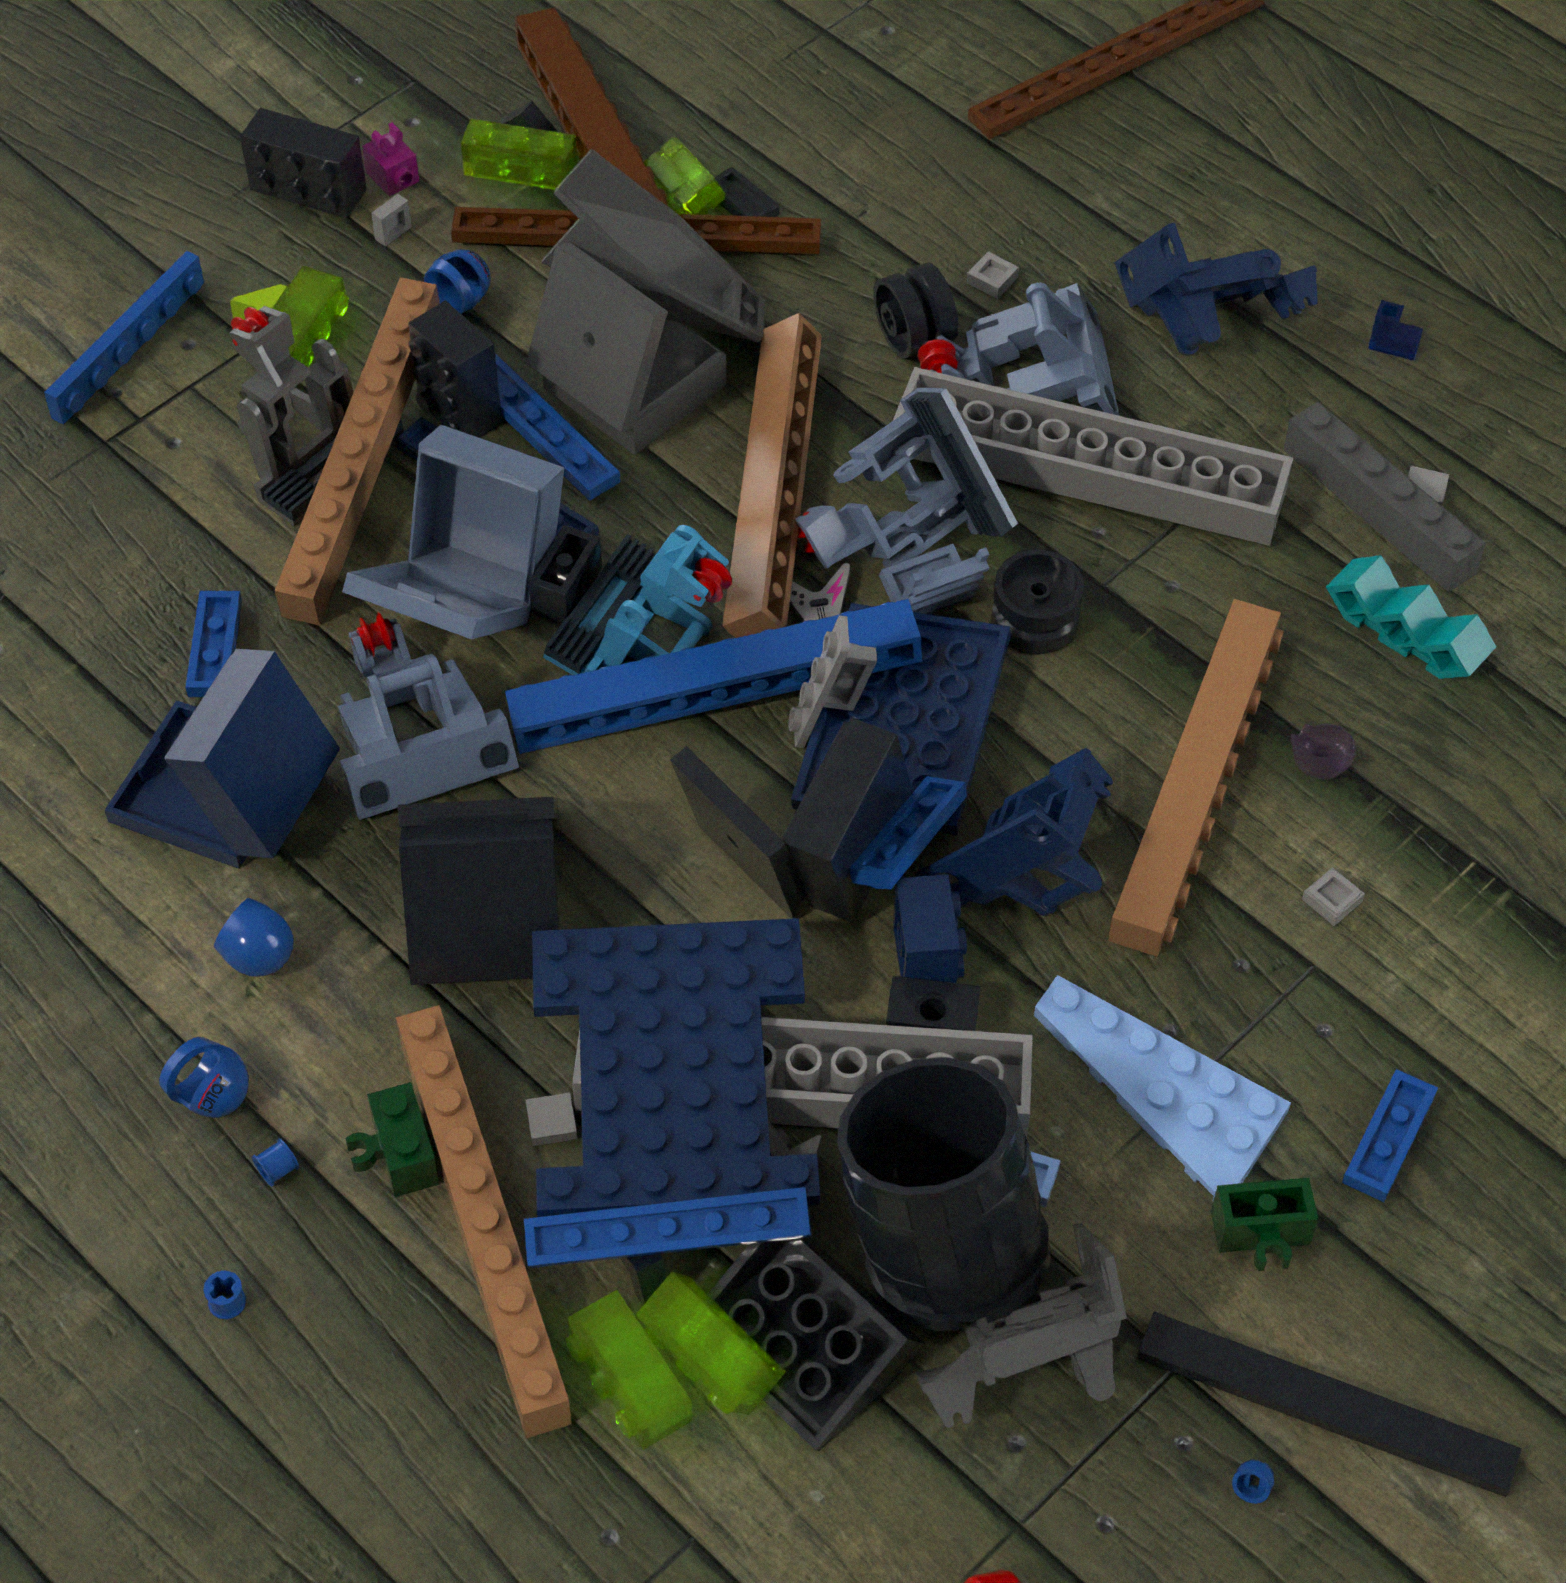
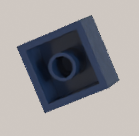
M948 874L900 878L895 884L893 931L901 977L957 983V978H964L963 954L967 953L966 934L964 928H958L957 917L961 916L960 896L958 891H951Z

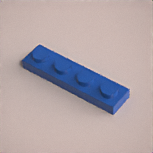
M926 776L849 868L852 883L867 885L876 889L891 890L967 797L965 782Z

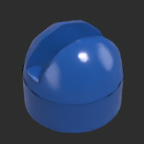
M1255 1459L1242 1463L1232 1479V1487L1235 1493L1242 1500L1249 1503L1265 1501L1274 1486V1473L1267 1463H1262ZM1253 1475L1260 1478L1259 1487L1251 1485Z

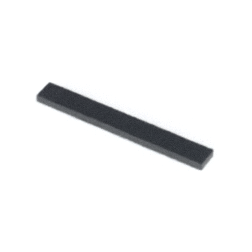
M1153 1312L1137 1359L1498 1495L1506 1497L1510 1490L1522 1448L1160 1313Z

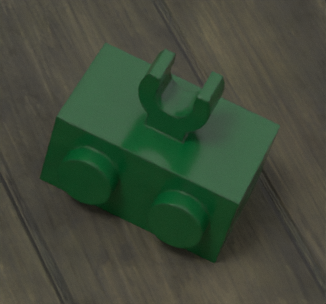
M408 1082L367 1094L376 1134L368 1135L357 1132L345 1138L348 1152L356 1149L366 1150L364 1154L351 1158L354 1172L366 1171L373 1167L377 1160L384 1159L395 1197L439 1185L435 1158L412 1083Z
M1310 1178L1217 1185L1211 1208L1219 1253L1256 1250L1254 1264L1258 1271H1264L1267 1263L1265 1254L1267 1253L1278 1255L1281 1260L1282 1269H1288L1292 1257L1290 1247L1310 1245L1319 1220Z

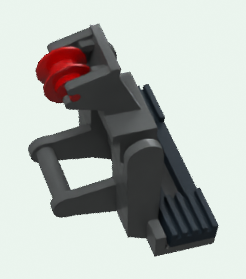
M263 306L259 310L247 307L244 310L245 320L240 317H234L231 320L232 331L229 332L232 338V347L256 369V374L242 384V390L247 393L248 398H244L237 404L240 416L238 426L247 438L260 478L254 484L258 502L291 525L296 526L305 516L353 396V388L347 365L339 360L336 350L329 342L319 339L312 345L316 362L308 368L289 354L288 347L295 343L290 315L267 306ZM305 380L308 394L296 389L295 386ZM293 408L321 431L320 434L297 452L288 420L295 416ZM401 420L398 423L389 449L396 444L395 439L403 433Z

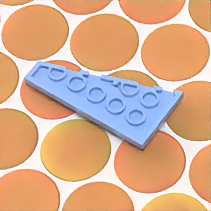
M1058 975L1035 1006L1034 1016L1069 1052H1075L1089 1067V1073L1099 1083L1104 1082L1117 1096L1116 1101L1163 1150L1168 1149L1185 1166L1184 1171L1195 1183L1199 1181L1214 1197L1217 1185L1244 1182L1289 1112L1291 1102Z

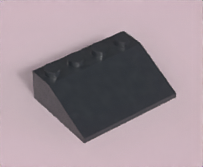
M810 1237L749 1244L684 1322L815 1451H820L892 1384L925 1345L924 1342Z

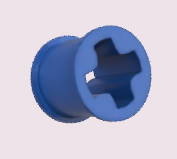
M280 1138L277 1139V1143L259 1155L252 1156L257 1170L271 1187L275 1185L274 1182L292 1170L299 1169V1164L294 1154Z
M218 1271L208 1277L204 1284V1295L208 1300L210 1312L220 1319H231L238 1316L246 1305V1297L239 1277L230 1271ZM223 1291L228 1295L233 1293V1296L226 1299L222 1295L217 1297V1294Z

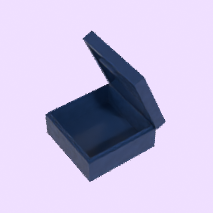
M235 649L197 707L175 701L107 805L105 814L109 823L240 869L247 856L274 859L338 754L340 747L275 651Z

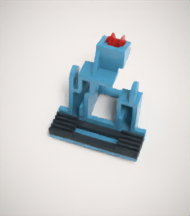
M687 525L678 526L656 554L653 553V548L646 549V544H638V539L631 540V535L627 534L571 614L565 618L546 644L543 658L566 672L576 675L598 670L605 666L620 665L627 656L640 660L645 657L668 654L667 651L642 634L654 614L687 628L671 653L689 647L694 648L702 635H708L713 628V624L707 616L698 612L686 602L699 607L705 601L711 603L719 602L723 598V590L728 589L732 585V577L726 569L729 560L705 541L695 529Z

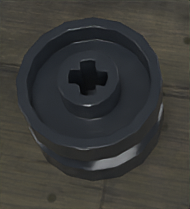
M928 262L907 269L904 276L896 273L876 280L873 292L876 315L884 337L895 354L901 358L916 355L924 342L935 340L938 336H943L952 342L955 341L958 335L959 324L956 305L944 276L936 266Z
M1039 549L1019 552L1004 561L996 574L991 621L992 624L1010 626L1011 637L1008 646L1024 653L1044 654L1055 652L1071 642L1078 632L1084 581L1080 570L1068 558L1053 551Z

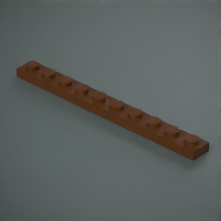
M1191 0L969 108L968 120L990 140L1264 5V0Z
M455 207L451 228L452 242L554 246L579 218L571 210ZM678 214L715 251L820 254L821 218Z

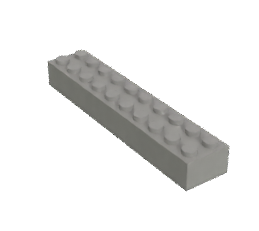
M917 367L913 369L902 399L918 387L946 388L994 479L1268 546L1271 544L1286 494L1294 457ZM901 402L893 420L905 413ZM928 448L913 458L936 464Z
M761 1017L767 1114L771 1124L839 1128L840 1116L854 1093L880 1072L911 1060L950 1057L979 1064L1004 1081L1016 1104L1017 1115L1027 1137L1031 1103L1033 1035ZM580 1033L572 1082L575 1111H582Z

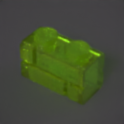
M677 137L669 139L660 147L659 152L655 151L644 161L645 167L650 166L653 171L657 188H662L668 195L667 202L669 208L673 211L675 210L677 214L706 215L708 209H713L725 199L726 194L716 179Z

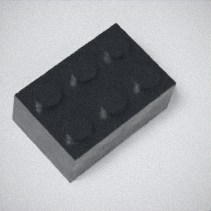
M261 107L240 135L249 187L252 191L348 218L367 190L358 135Z
M446 300L408 322L410 333L408 345L413 355L414 368H412V373L416 380L418 392L416 394V401L425 414H432L441 425L478 438L501 425L502 416L494 343Z

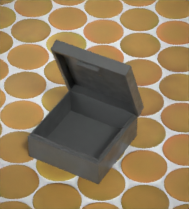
M571 242L556 246L526 361L527 364L543 375V385L547 391L632 454L636 455L726 386V355L682 323L666 320L668 311Z

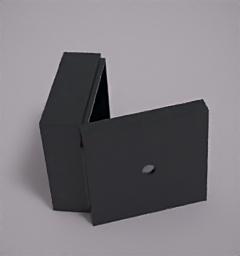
M852 717L849 722L844 721L782 839L687 746L670 759L699 827L791 919L800 918L810 907H813L848 922H854L871 886L852 883L849 868L913 793L897 734Z
M534 797L398 805L399 827H401L399 857L410 984L533 978L532 931L560 930L552 821L559 819L558 798Z

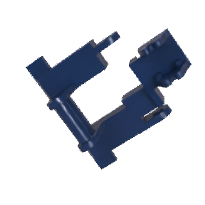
M1175 222L1166 225L1114 262L1130 308L1139 306L1148 317L1160 315L1178 351L1185 356L1194 354L1198 351L1200 345L1213 343L1220 337L1221 329L1217 319L1216 304L1231 302L1236 298L1242 297L1244 302H1248L1264 294L1282 319L1290 316L1288 307L1292 309L1294 315L1300 314L1302 309L1305 308L1303 299H1306L1311 307L1317 304L1316 272L1318 271L1315 265L1286 275L1277 274L1281 268V260L1278 254L1270 249L1255 252L1249 251L1211 260L1210 257L1189 263ZM1168 238H1170L1173 244L1174 255L1170 250ZM1128 266L1131 269L1134 283L1129 276Z
M1084 748L1051 766L1049 775L1005 798L1003 806L991 813L983 837L921 869L916 873V877L932 876L938 873H949L955 876L958 882L950 884L951 891L959 892L961 906L969 901L985 905L1005 894L1032 908L1040 915L1048 916L1056 911L1058 905L1084 892L1092 894L1102 886V880L1098 871L1089 865L1078 854L1097 800L1098 798L1105 799L1111 795L1110 791L1105 787L1112 785L1113 780L1091 754V751ZM1037 868L1049 871L1067 882L1049 891L1029 870Z

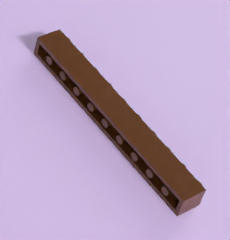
M555 7L515 16L517 47L580 161L592 148L668 206L664 190L662 188L658 189L655 184L651 167H645L639 146L632 144L627 125L620 123L615 104L608 102L603 83L596 81L591 62L584 60L579 41L572 39L568 22L561 20Z

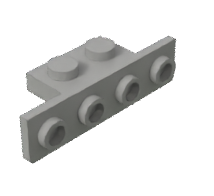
M839 615L832 632H826L823 640V652L820 657H815L813 660L811 678L809 682L802 684L798 706L791 708L788 728L789 731L794 732L795 747H805L823 707L854 710L877 662L876 648L849 643L847 616Z

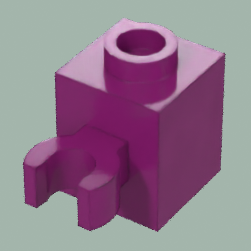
M391 122L389 123L388 133L381 135L377 130L373 131L372 141L362 145L365 171L389 197L420 182L416 154L402 141L403 134L401 130Z

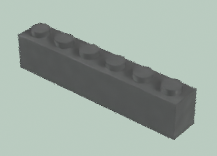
M1316 402L1289 420L1283 451L1290 457H1294L1293 459L1448 593L1477 574L1486 543L1321 403Z

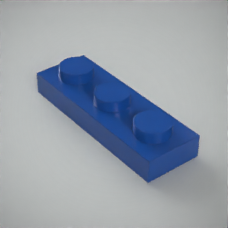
M199 591L185 686L188 697H204L226 661L236 649L242 606L240 591Z
M1395 1070L1344 1174L1343 1184L1385 1202L1435 1098L1438 1087L1400 1070Z

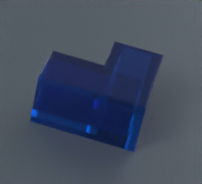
M1381 300L1375 316L1368 349L1414 361L1423 328L1401 323L1404 305Z

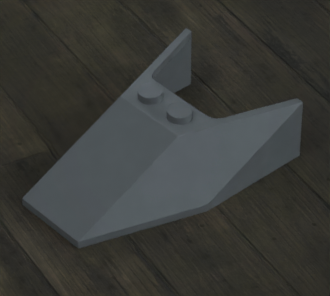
M591 148L554 190V194L579 219L545 255L542 263L551 268L556 246L571 242L668 311L666 320L759 342L763 338L765 300L684 219Z

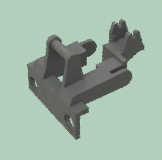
M1082 1223L1073 1224V1230L1083 1275L1065 1280V1286L1039 1291V1294L1031 1296L1007 1317L991 1323H987L986 1317L968 1322L966 1337L972 1346L950 1365L916 1372L917 1381L923 1393L928 1395L947 1428L953 1427V1415L955 1413L961 1414L962 1421L965 1424H969L972 1421L976 1382L983 1380L986 1386L996 1384L995 1377L1006 1378L1066 1355L1070 1357L1075 1377L1082 1384H1085L1087 1393L1093 1399L1104 1401L1113 1395L1115 1380L1113 1375L1112 1338L1118 1336L1121 1320L1127 1319L1114 1255Z

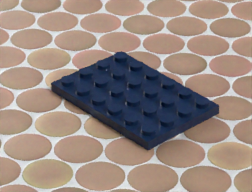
M851 603L849 611H857L874 606ZM913 612L921 636L922 662L871 673L853 711L822 708L811 732L791 797L792 809H798L843 722H849L851 717L897 734L913 792L926 776L965 782L968 797L1011 637L1010 626ZM967 797L938 833L957 836Z

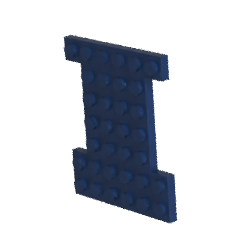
M799 918L532 931L534 1017L579 1015L583 1166L536 1168L538 1217L802 1187L807 1188L809 1205L820 1204L817 1154L770 1156L760 1006L805 1003Z

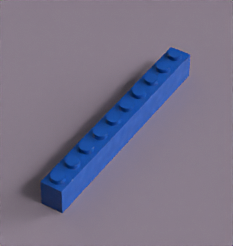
M909 599L886 602L879 606L857 611H846L839 614L848 618L849 643L876 648L877 662L872 673L922 662L921 636ZM839 615L817 620H807L800 624L778 629H767L752 635L728 638L717 643L695 648L689 647L673 653L645 657L638 661L616 666H605L590 672L566 675L559 679L533 685L526 684L519 688L506 690L505 694L519 754L801 690L802 684L809 682L811 678V667L814 658L820 657L823 652V640L826 632H832Z

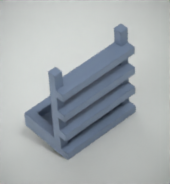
M950 544L881 569L879 577L891 602L909 599L913 612L932 614L974 598L975 594L973 591L979 589L978 582L984 579L983 573L989 570L986 561L989 552L985 547L978 550L975 557L961 561L954 544Z

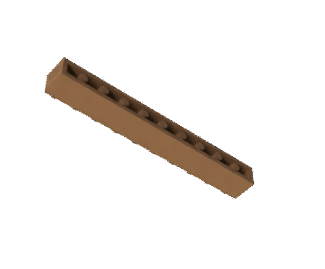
M399 278L274 590L281 617L316 625L321 624L415 382L412 368H414L413 355L408 345L410 341L408 322L440 304L436 284Z
M800 313L763 329L730 568L732 585L727 589L723 616V627L735 638L760 633L767 629L787 627L799 529L795 519L801 513L822 335Z
M1237 599L1233 600L1112 916L1108 941L1158 957L1164 941L1172 942L1179 918L1173 917L1176 907L1184 909L1191 889V884L1185 883L1188 874L1196 876L1204 852L1198 850L1200 841L1209 842L1216 819L1210 817L1213 808L1220 810L1227 791V785H1223L1222 781L1224 776L1232 778L1239 758V754L1234 752L1236 744L1241 746L1245 744L1251 722L1245 721L1248 713L1256 714L1262 691L1256 690L1259 682L1267 683L1273 661L1268 659L1270 652L1278 653L1283 639L1284 630L1278 629L1281 612Z
M437 1005L396 1017L403 1053L525 1438L527 1439L571 1425L569 1399L440 1006Z

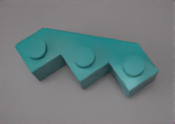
M1382 555L1352 559L1326 586L1327 591L1346 621L1357 628L1365 624L1379 633L1378 641L1402 656L1407 657L1411 653L1428 663L1425 670L1439 679L1470 676L1496 648L1485 624L1481 621L1478 614L1448 617L1429 584L1400 588Z

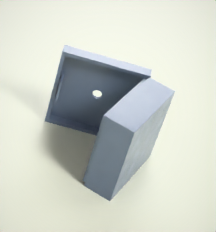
M440 425L422 440L418 447L408 560L347 572L342 592L469 639L526 625L531 611L528 582L556 538L564 467Z

